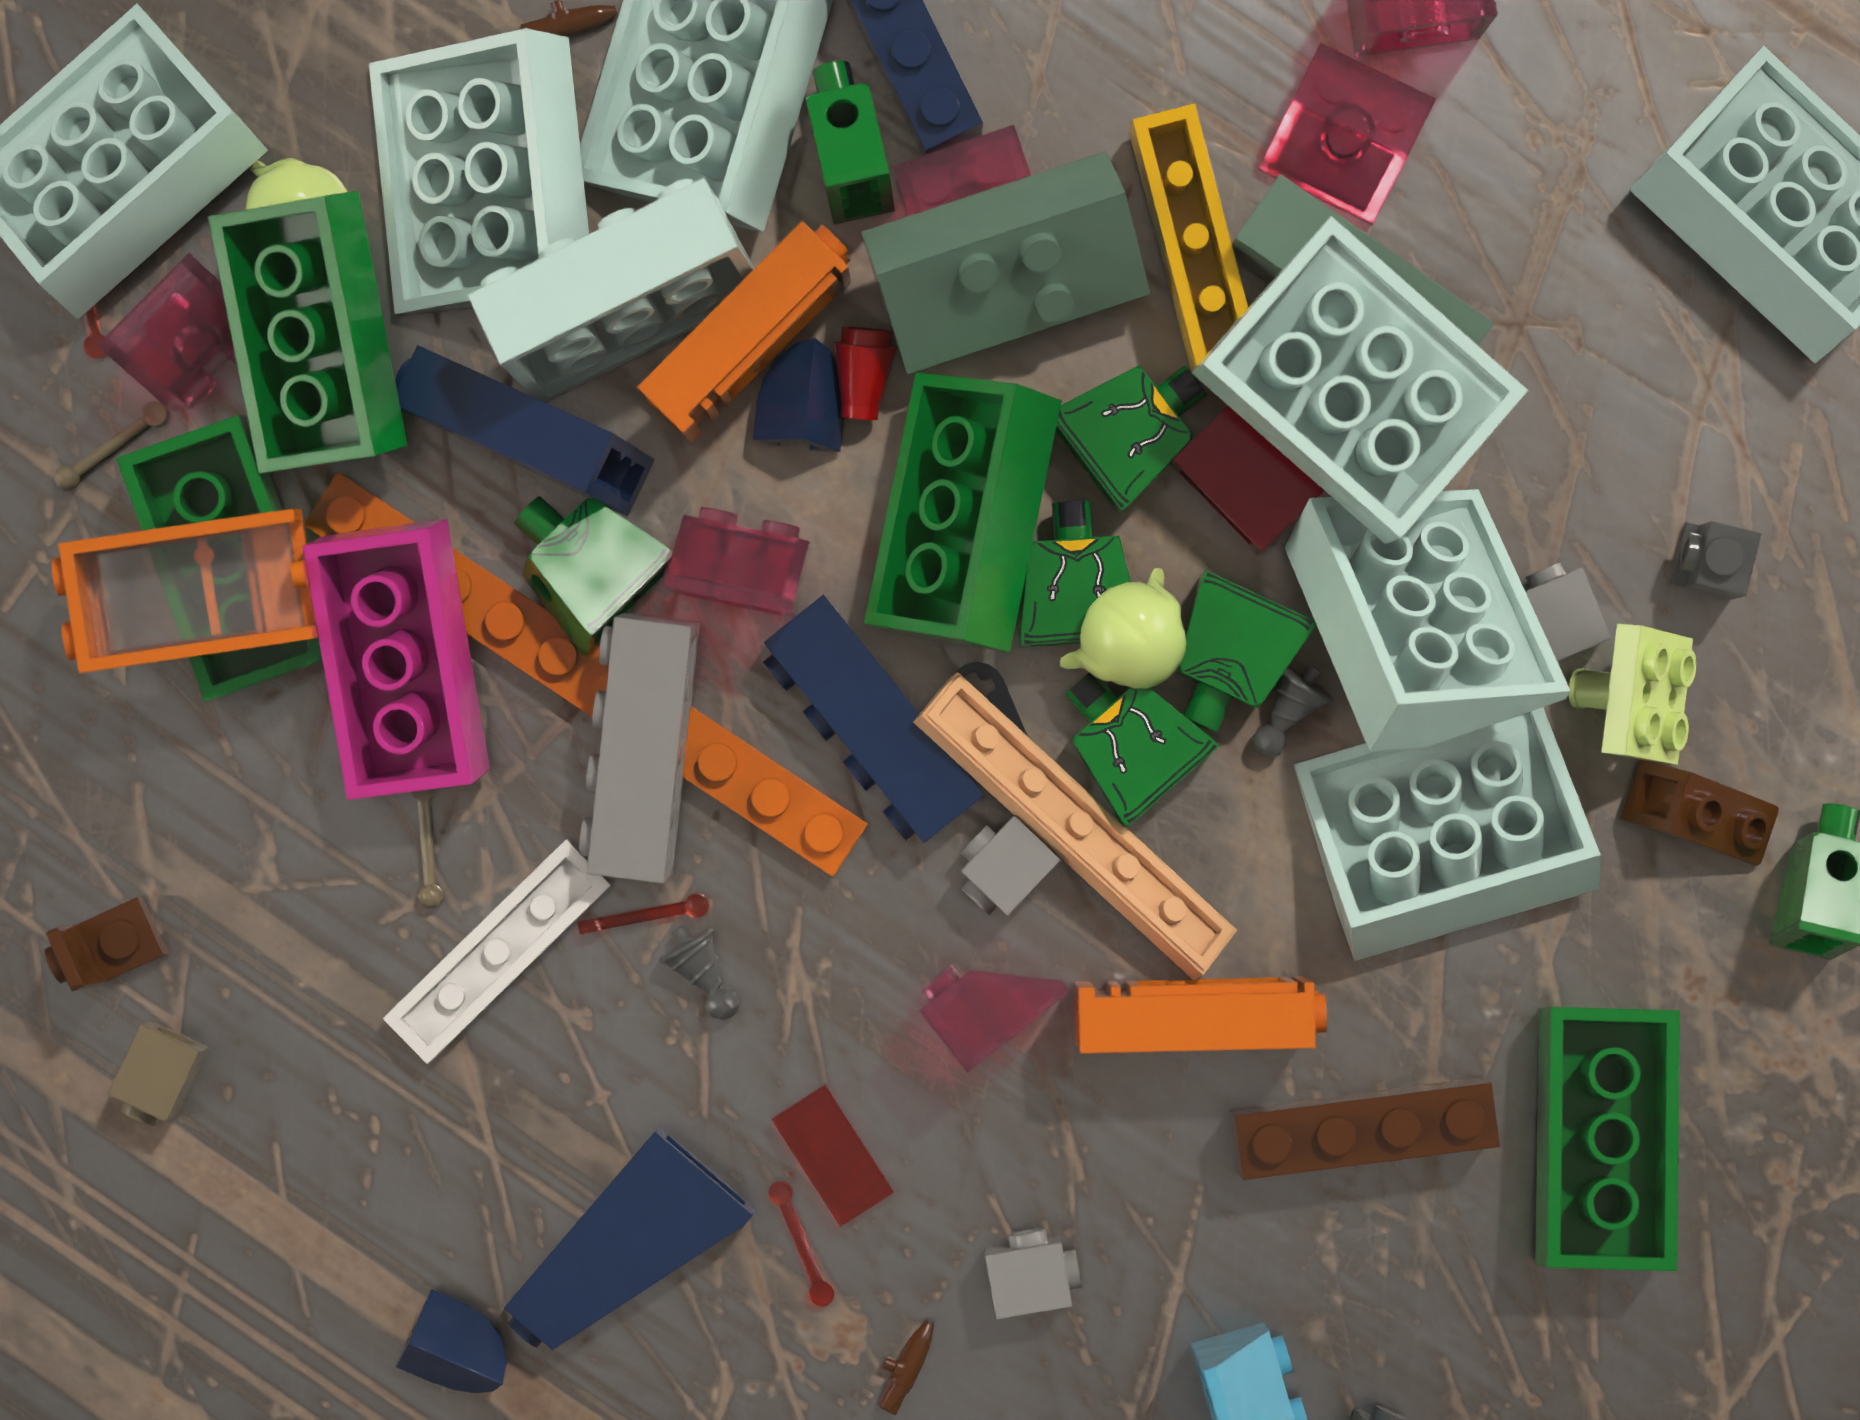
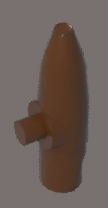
M558 0L550 3L553 13L545 18L521 24L520 29L527 28L569 37L604 24L616 16L617 11L616 7L611 5H592L565 9L563 0Z
M925 1320L910 1337L896 1360L888 1356L885 1358L882 1368L890 1371L889 1381L878 1402L881 1409L896 1415L906 1394L913 1388L931 1345L934 1328L933 1322Z

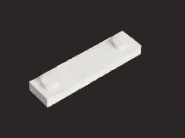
M566 839L383 1017L384 1021L426 1064L431 1063L613 884L605 876L587 874V857L580 855L579 849L569 839Z

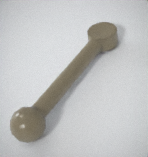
M158 401L146 403L142 409V416L74 466L60 467L55 474L57 486L63 490L76 488L79 484L80 476L149 426H163L169 417L167 408Z
M436 789L411 792L412 796L418 799L424 884L419 890L418 899L422 906L426 908H435L443 900V891L436 885L430 799L434 797Z

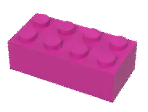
M448 519L326 535L303 545L347 800L474 783L490 770Z

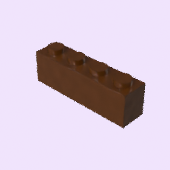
M1482 1077L1229 1110L1237 1173L1243 1180L1500 1147L1492 1083Z

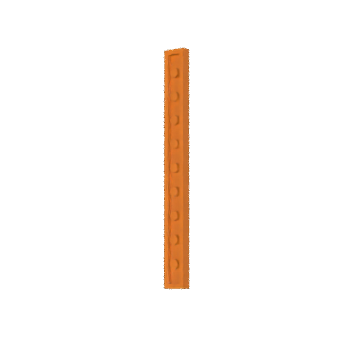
M337 472L305 520L304 526L322 537L415 522L345 475ZM453 548L467 634L593 717L596 693L598 690L606 691L609 670L608 665L600 664V645L597 644L585 656L548 610ZM691 706L683 778L834 877L868 826V823Z

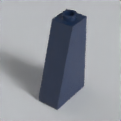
M417 345L412 357L402 364L395 378L400 408L405 412L580 495L593 498L625 516L629 515L655 460L610 431Z
M659 1126L507 1303L504 1309L513 1316L508 1324L515 1333L533 1347L537 1348L543 1342L551 1350H554L743 1227L753 1216L755 1208Z

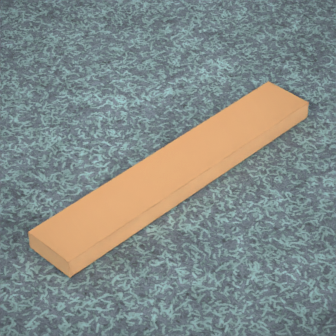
M959 672L955 673L945 682L913 721L914 724L1192 980L1206 973L1237 929Z

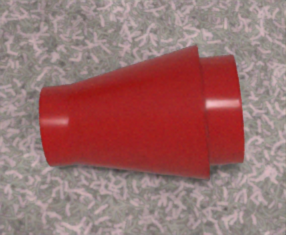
M841 327L840 342H834L841 398L840 417L878 420L879 406L897 347L891 346L892 331L866 327Z

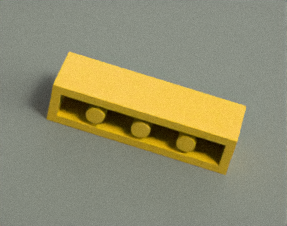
M1195 103L1132 119L1129 130L1191 372L1248 308Z

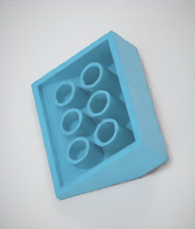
M1264 1322L1190 1343L1212 1420H1308L1301 1398L1297 1397L1289 1400L1282 1375L1293 1373L1284 1338L1282 1335L1271 1338Z

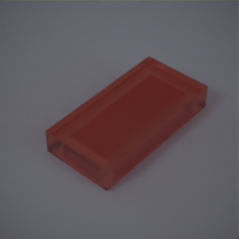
M826 1083L772 1117L771 1120L840 1227L894 1193L893 1187Z

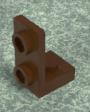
M1640 760L1620 819L1636 826L1680 837L1740 861L1758 866L1763 860L1779 809L1777 805L1693 772Z
M142 896L136 897L81 923L58 926L46 932L51 945L44 950L49 968L60 984L67 981L72 991L99 986L168 955Z

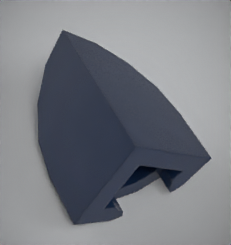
M816 338L792 345L775 359L764 376L756 403L753 440L775 446H780V442H804L810 445L809 450L841 452L844 417H840L841 398L837 365L829 348Z
M431 1289L396 1367L452 1390L484 1393L493 1392L503 1385L507 1359L502 1338L487 1317L469 1305Z

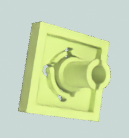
M1617 623L1611 672L1589 671L1584 668L1575 669L1569 682L1571 691L1569 701L1571 706L1578 709L1595 708L1607 710L1602 753L1678 765L1679 752L1685 747L1689 733L1688 718L1684 713L1687 687L1693 683L1696 674V656L1692 650L1693 638L1641 625Z

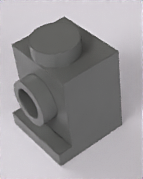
M1714 521L1701 525L1686 522L1670 585L1729 600L1746 596L1761 533Z

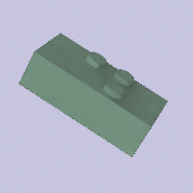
M1107 151L861 232L888 322L907 375L1151 294L1126 192Z
M1282 174L1275 180L1232 243L1236 262L1269 285L1327 219L1332 216L1476 345L1479 346L1494 324L1491 320Z

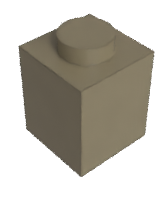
M154 1021L140 1024L107 1095L123 1102L120 1108L123 1114L144 1124L155 1126L158 1119L165 1122L178 1117L210 1047Z

